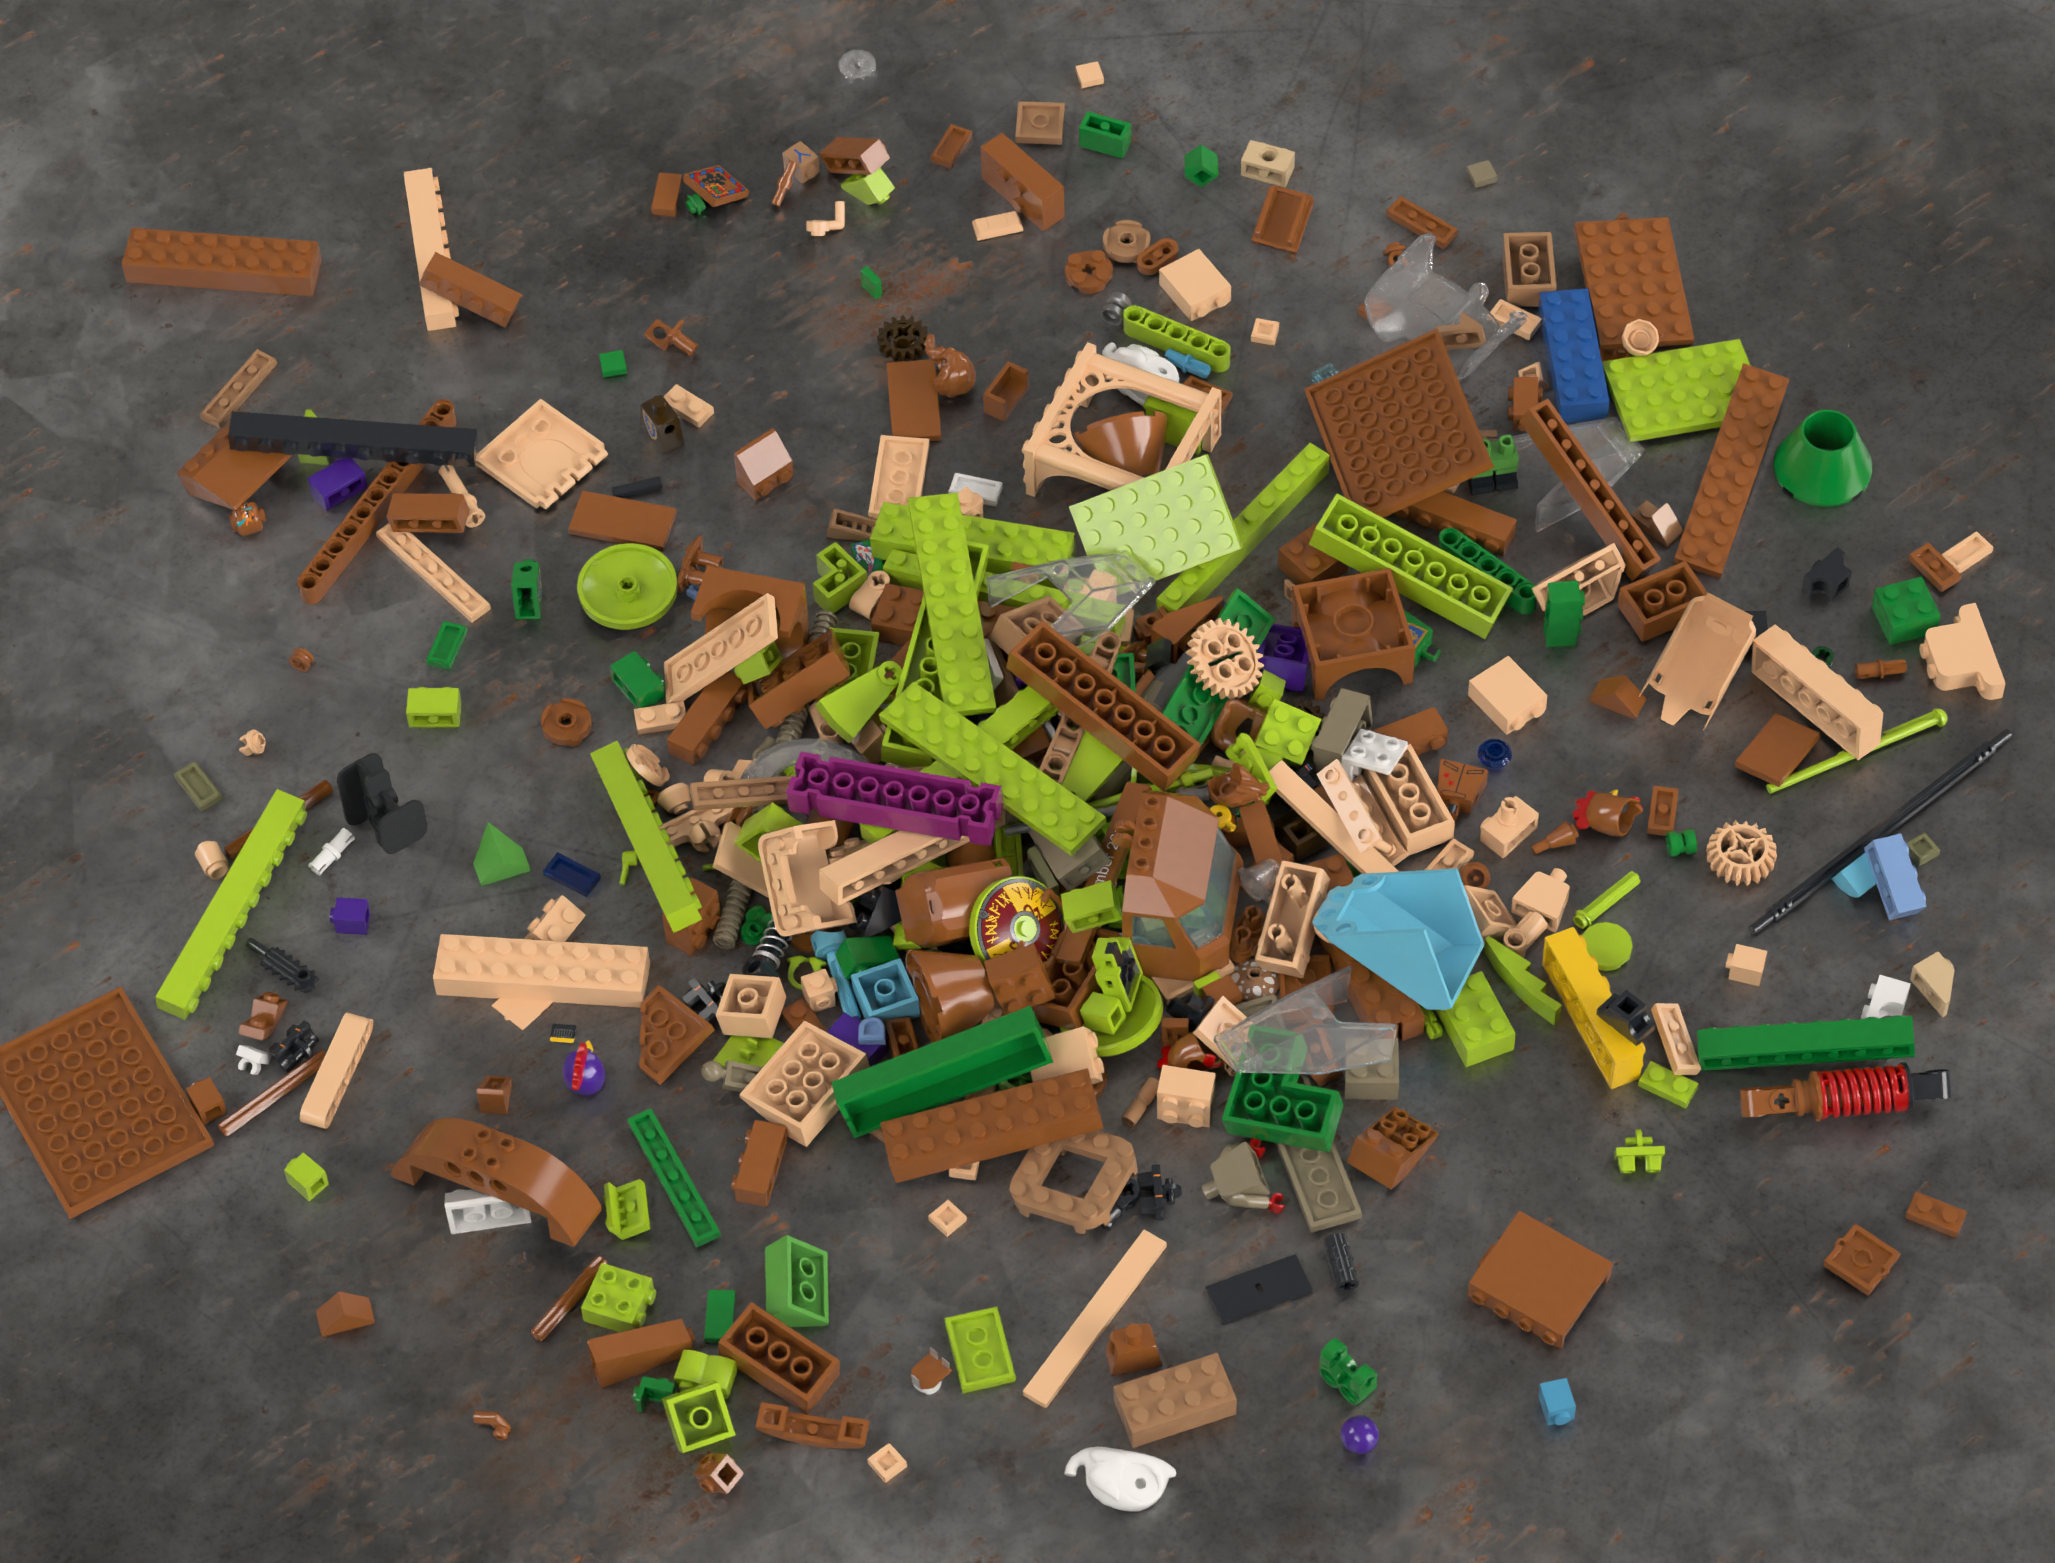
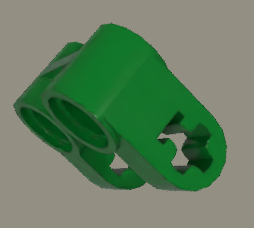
M1333 1338L1325 1345L1320 1354L1319 1372L1330 1386L1339 1388L1341 1394L1348 1402L1355 1406L1359 1405L1377 1388V1372L1368 1364L1357 1367L1353 1358L1347 1353V1346L1338 1338Z

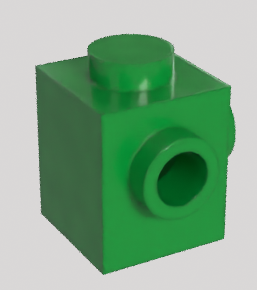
M1199 145L1184 155L1185 178L1202 188L1218 177V155L1208 148Z

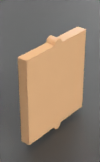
M500 997L492 1007L502 1014L506 1021L510 1020L521 1030H524L553 1001Z

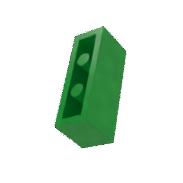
M1578 581L1552 582L1547 584L1543 623L1546 647L1574 646L1577 643V635L1582 633L1580 620H1583L1582 606L1585 605V595L1583 590H1579Z

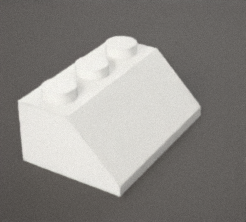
M458 1189L451 1193H445V1210L451 1234L532 1223L529 1210L477 1190Z

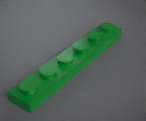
M650 1108L628 1118V1126L696 1248L721 1237L716 1223L652 1109Z

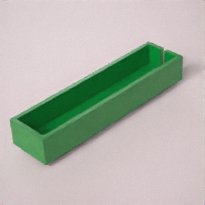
M1030 1005L831 1083L836 1103L844 1119H846L853 1137L857 1138L880 1129L881 1122L933 1109L1053 1063L1048 1042Z

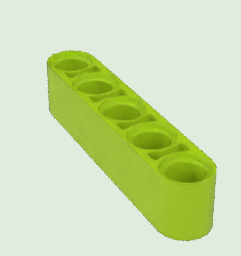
M1133 305L1124 310L1123 329L1129 337L1163 351L1171 348L1184 355L1191 354L1194 359L1209 364L1214 372L1219 373L1229 369L1230 346L1227 342L1140 306Z

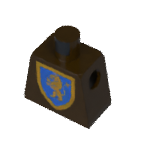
M663 395L655 396L640 405V423L663 455L684 445L678 415Z

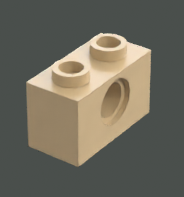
M1250 140L1241 159V176L1286 187L1295 167V152Z

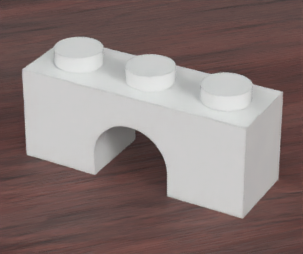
M1879 975L1877 984H1871L1867 998L1872 1000L1870 1006L1864 1005L1861 1019L1902 1015L1910 983Z

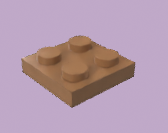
M1018 101L1015 143L1062 145L1065 103Z

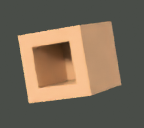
M1736 944L1734 954L1729 953L1725 968L1730 969L1728 979L1760 986L1767 951Z

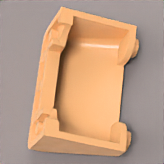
M835 820L792 826L766 833L759 839L758 849L773 920L777 932L782 936H792L857 922L855 911L850 901L838 906L820 890L819 869L828 865L825 850L834 847L838 840Z

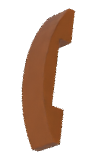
M761 1402L755 1427L763 1433L799 1444L824 1448L853 1449L865 1447L870 1420L842 1416V1420L788 1412V1406Z

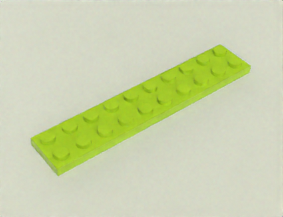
M958 493L908 498V507L942 702L962 716L995 713V697Z
M915 682L907 687L879 714L880 721L960 778L971 781L973 787L979 788L980 783L1001 786L1003 808L1070 856H1073L1106 823V816Z

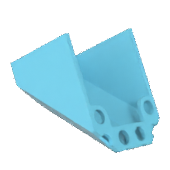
M1457 868L1360 874L1353 878V882L1345 887L1337 886L1330 890L1326 900H1324L1318 910L1317 916L1312 921L1314 927L1328 941L1427 1010L1452 1009L1485 945Z

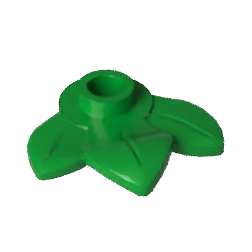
M762 905L754 906L748 910L745 916L746 922L741 928L743 941L751 946L760 944V939L764 937V931L768 928V922L772 920V912L767 914Z

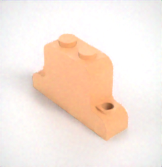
M1976 603L1963 605L1959 609L1958 616L1954 617V624L1932 627L1927 630L1924 643L1920 644V654L1922 659H1926L1928 676L1930 679H1933L1938 689L1947 691L1975 686L1985 699L1994 700L2003 697L2006 683Z

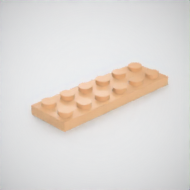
M768 593L666 660L664 662L666 704L686 700L778 639L774 596Z

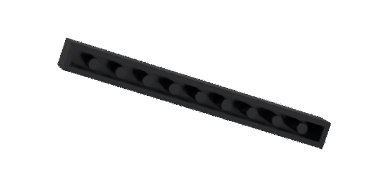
M232 411L228 432L230 449L242 452L259 451L262 453L300 454L313 457L327 456L338 459L355 458L360 460H382L385 462H408L410 464L423 463L436 466L450 465L461 468L475 467L478 448L477 429Z

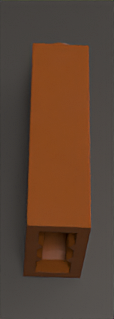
M681 1318L587 1340L591 1366L602 1389L680 1359L683 1350H693L692 1343L696 1341L691 1327L686 1328Z

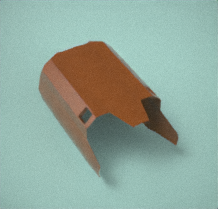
M1014 855L917 872L908 876L901 888L895 890L906 942L911 941L922 948H932L970 940V916L977 898L993 882L1002 878L1012 877L1010 865L1005 859ZM994 863H1000L1002 866L996 867Z

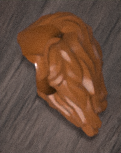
M1234 763L1231 771H1227L1221 776L1213 777L1207 781V789L1215 803L1241 808L1252 801L1259 802L1262 798L1261 795L1266 796L1268 783L1258 782L1244 766Z

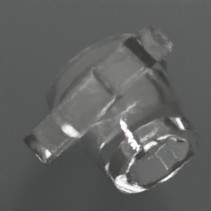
M1268 858L1253 867L1251 866L1247 869L1241 867L1237 874L1245 891L1254 899H1263L1270 905L1273 894L1272 889L1275 887V880L1280 865L1275 860Z

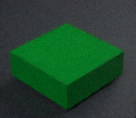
M864 267L860 270L861 285L876 300L882 296L881 279L869 267Z
M623 350L599 354L603 378L627 374Z

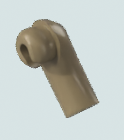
M767 736L763 743L755 749L752 759L756 764L766 765L770 761L769 754L773 751L776 740Z

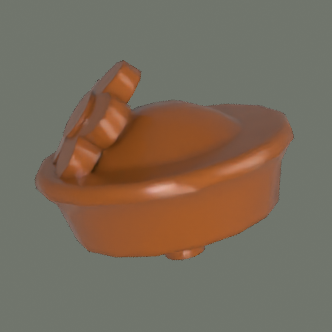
M1479 862L1467 863L1459 872L1463 885L1487 889L1490 884V872L1485 865Z

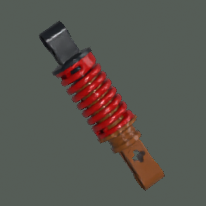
M1900 1062L1895 1067L1891 1065H1886L1884 1068L1874 1066L1873 1068H1854L1852 1071L1844 1069L1842 1072L1840 1070H1834L1833 1072L1811 1071L1808 1080L1800 1081L1799 1079H1793L1791 1085L1739 1089L1742 1117H1758L1766 1114L1795 1112L1797 1117L1803 1116L1804 1113H1812L1815 1121L1827 1119L1828 1115L1838 1118L1840 1110L1843 1117H1849L1851 1113L1853 1116H1859L1861 1111L1863 1115H1869L1871 1110L1873 1114H1879L1881 1109L1883 1113H1890L1892 1107L1894 1112L1911 1113L1913 1100L1946 1099L1951 1097L1949 1070L1937 1069L1910 1073L1906 1062ZM1778 1094L1785 1097L1784 1100L1780 1101V1105L1774 1102V1099L1778 1098Z

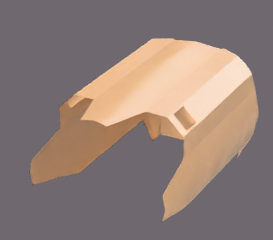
M1708 592L1706 596H1699L1690 600L1639 697L1649 683L1655 690L1666 695L1661 715L1663 721L1674 725L1689 709H1693L1700 714L1710 715L1703 729L1705 730L1756 636V628L1751 620L1753 616ZM1658 673L1662 676L1659 683L1655 681ZM1708 701L1713 702L1709 709L1705 708Z

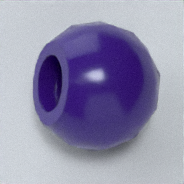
M1358 1415L1349 1418L1344 1423L1340 1437L1346 1449L1354 1454L1361 1455L1375 1448L1379 1441V1430L1376 1423L1370 1418Z

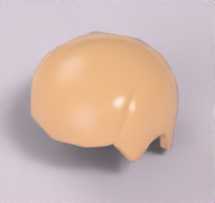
M1637 319L1626 325L1622 335L1623 346L1634 356H1646L1657 348L1659 342L1658 331L1651 322Z

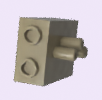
M1034 829L1029 831L1053 873L1069 892L1111 862L1095 835L1073 856H1070Z

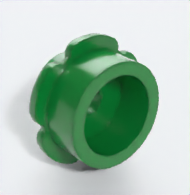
M697 193L687 195L688 201L685 204L691 214L696 212L698 215H701V212L706 209L702 198Z

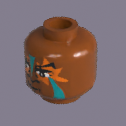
M253 501L242 504L236 511L232 510V513L229 514L233 532H238L240 536L261 532L263 530V522L267 521L264 508H258L257 504Z

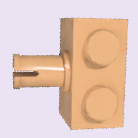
M1517 796L1514 798L1507 797L1504 799L1505 802L1502 800L1498 812L1493 817H1487L1480 826V841L1501 858L1506 857L1538 827L1539 813Z

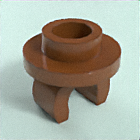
M1400 242L1386 245V250L1382 251L1383 256H1389L1387 258L1389 267L1394 266L1393 257H1399L1402 265L1406 263L1407 258L1403 253L1406 250L1405 245H1400Z

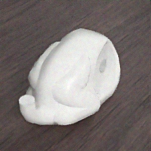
M1111 342L1102 351L1103 356L1179 383L1176 367L1167 359L1159 357V354L1152 349L1136 344H1130L1128 347H1119L1117 349L1115 343ZM1117 388L1123 395L1129 396L1135 402L1144 406L1148 394L1132 389Z
M1107 1447L1083 1449L1071 1456L1065 1468V1475L1075 1477L1077 1468L1080 1465H1084L1086 1469V1485L1093 1496L1104 1505L1124 1511H1141L1155 1504L1162 1496L1169 1478L1176 1476L1175 1468L1159 1458Z

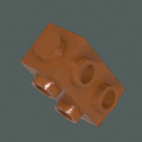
M1514 377L1513 387L1508 386V401H1512V406H1508V420H1512V430L1526 432L1519 422L1520 419L1531 407L1537 405L1538 402H1542L1543 387H1538V377Z

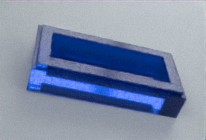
M559 852L555 854L543 870L544 876L585 897L590 894L601 879L600 873Z

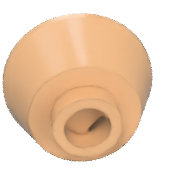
M684 783L674 784L659 793L657 802L668 813L681 814L689 809L688 804L691 802L690 788Z

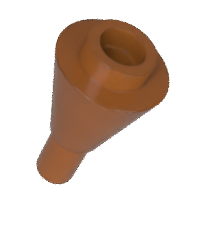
M1564 821L1548 834L1545 839L1531 845V848L1536 855L1548 848L1552 849L1577 844L1576 838L1579 835L1573 823L1568 824L1567 821Z

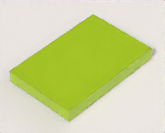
M998 1307L944 1318L962 1393L1016 1382Z

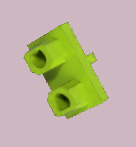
M1641 1129L1635 1130V1137H1625V1145H1635V1147H1616L1614 1160H1618L1620 1173H1635V1159H1645V1172H1660L1662 1158L1665 1155V1146L1643 1147V1145H1652V1137H1642Z

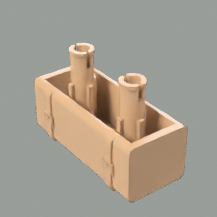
M1281 861L1255 956V961L1261 969L1299 978L1304 977L1315 937L1312 921L1316 911L1320 909L1322 903L1326 900V892L1330 881L1329 876L1323 869Z

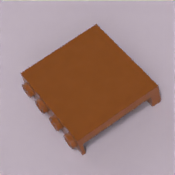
M1518 1211L1468 1282L1467 1296L1474 1303L1485 1305L1492 1309L1499 1317L1508 1318L1515 1322L1522 1330L1526 1332L1531 1331L1538 1335L1545 1343L1562 1348L1565 1336L1602 1282L1606 1284L1610 1279L1613 1262L1527 1214Z

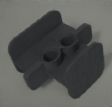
M368 754L346 766L338 773L337 784L346 822L351 826H356L369 819L375 831L377 843L387 854L397 853L420 840L425 835L428 827L423 804L418 800H411L402 806L397 804L398 796L392 787L390 774L384 769L382 758L378 754Z

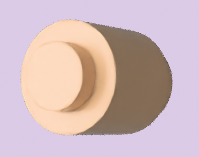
M204 841L198 845L195 857L205 875L210 876L213 880L225 876L229 871V863L218 843L215 841Z

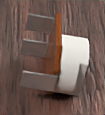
M930 1347V1352L912 1368L911 1381L918 1391L930 1395L939 1390L942 1380L952 1372V1369L949 1367V1362L943 1357L940 1360L938 1353Z

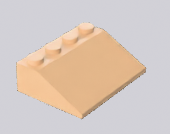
M804 1021L739 1096L770 1123L785 1125L787 1137L807 1147L839 1110L831 1082L869 1068L867 1055Z

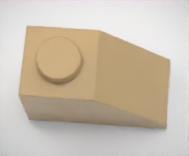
M1938 951L1913 966L1910 980L1942 1017L1947 1015L1954 967L1950 960L1944 958Z

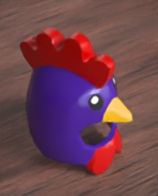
M589 1040L585 1043L581 1042L579 1048L569 1053L565 1059L562 1069L563 1081L574 1094L590 1096L601 1090L605 1084L606 1072L603 1063L594 1053L591 1042Z

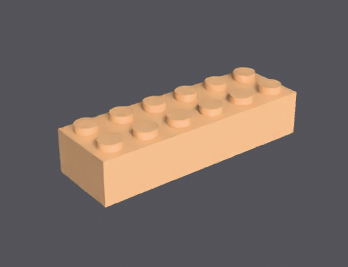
M1776 624L1753 640L1751 672L1842 748L1859 760L1880 745L1883 712L1878 705L1872 704L1858 689L1850 686L1841 675L1834 673L1827 667L1824 661L1818 660L1804 645H1800L1787 631L1782 630Z

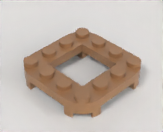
M1097 1130L1032 1147L1028 1150L1010 1183V1193L1014 1204L1019 1209L1020 1214L1025 1217H1029L1031 1213L1074 1226L1075 1232L1080 1234H1086V1230L1098 1227L1101 1224L1106 1226L1111 1220L1110 1211L1130 1176L1136 1177L1138 1168L1133 1146L1121 1137ZM1069 1151L1105 1162L1084 1199L1041 1186L1059 1154L1064 1156Z

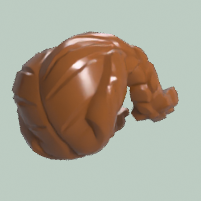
M928 334L924 341L925 351L928 357L936 362L940 370L938 376L933 381V385L938 393L952 398L969 392L974 387L976 381V370L973 362L963 352L956 351L952 347L937 346L935 348V336Z

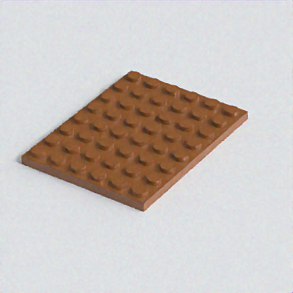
M1437 328L1304 389L1344 497L1382 518L1494 468Z
M121 986L0 1046V1098L69 1219L214 1146L211 1136Z

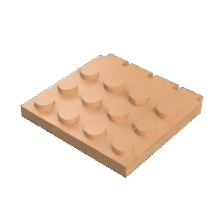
M540 399L477 453L475 465L536 509L540 506L547 509L559 499L558 495L562 496L576 484L575 480L579 481L593 469L592 465L596 466L608 453L604 448L603 442Z

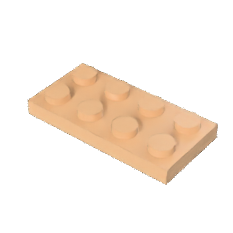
M881 435L869 505V518H878L883 502L908 506V498L922 496L930 446L929 439Z

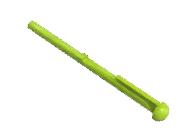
M1933 709L1930 713L1884 731L1883 736H1881L1880 745L1872 751L1937 724L1939 727H1943L1947 722V714L1942 709ZM1841 751L1834 757L1789 775L1780 787L1767 784V791L1769 794H1772L1855 759V757L1847 751Z

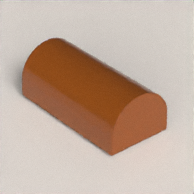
M910 1017L886 1019L884 1021L893 1058L919 1048Z

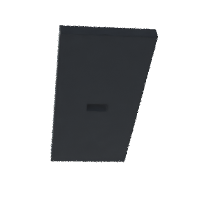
M1296 1254L1205 1286L1222 1325L1313 1292ZM1260 1285L1261 1293H1258L1256 1286Z

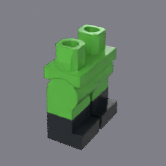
M1511 435L1501 436L1499 441L1492 442L1484 438L1483 441L1494 468L1467 480L1471 495L1494 492V485L1496 492L1518 489L1517 467L1519 456L1514 439Z

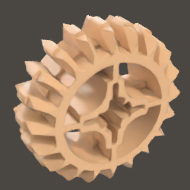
M1735 820L1733 826L1726 822L1723 825V829L1717 827L1715 834L1710 836L1706 849L1707 861L1711 863V871H1717L1716 875L1718 878L1725 876L1726 883L1734 880L1736 886L1740 882H1745L1748 887L1751 880L1758 884L1760 878L1766 879L1768 873L1772 872L1774 862L1777 859L1776 843H1773L1772 835H1766V828L1758 830L1757 822L1753 826L1748 825L1747 820L1743 824H1739ZM1729 844L1730 848L1723 853L1722 848ZM1760 853L1762 857L1755 862L1753 858Z

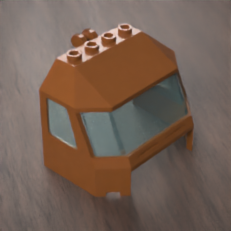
M1144 790L1140 797L1136 824L1128 820H1119L1114 824V829L1117 833H1114L1111 841L1113 845L1131 848L1123 900L1122 937H1130L1144 976L1194 982L1216 969L1221 970L1229 964L1230 941L1239 887L1243 880V860L1218 827L1219 818L1194 795Z

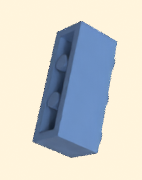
M1902 834L1873 840L1864 847L1889 921L1917 914L1927 907L1925 893L1920 889L1917 880V870L1911 863L1909 847L1903 840Z

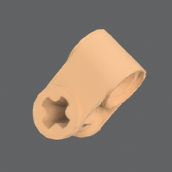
M884 571L871 573L860 589L852 596L849 608L872 620L886 583L890 584L889 575Z

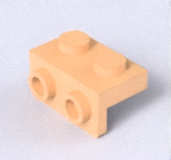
M563 895L556 900L551 898L542 908V911L545 912L540 919L536 917L527 927L530 932L525 939L532 940L534 938L535 940L565 942L586 915Z

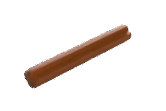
M596 1256L531 1329V1335L538 1341H543L588 1291L601 1263L608 1264L603 1257Z

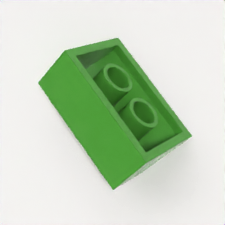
M788 1235L765 1247L766 1312L788 1327L828 1325L827 1252Z

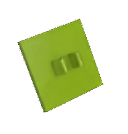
M732 1035L713 1061L718 1062L724 1068L728 1060L763 1068L784 1043L775 1038Z

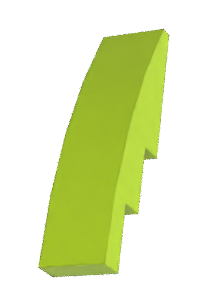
M1487 936L1484 954L1497 974L1533 1011L1555 1025L1560 1019L1562 1004L1545 994L1546 983L1530 973L1531 962L1490 936Z

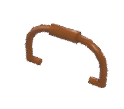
M1047 888L1041 901L1046 903L1050 896L1059 905L1063 913L1061 897L1051 888ZM1065 920L1063 932L1059 934L1049 954L1050 957L1047 961L1043 962L1045 968L1051 966L1057 960V955L1068 930ZM1020 940L1016 949L1024 947L1025 942Z

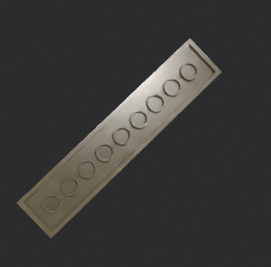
M1275 994L1234 1005L1258 1027L1290 1032ZM1302 1065L1297 1083L1311 1086ZM1334 1141L1329 1153L1276 1143L1311 1233L1362 1218V1211Z

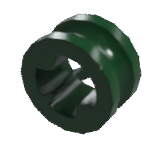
M1825 646L1813 649L1812 655L1817 659L1818 656H1824L1823 659L1827 658L1824 662L1830 669L1834 660L1833 651Z

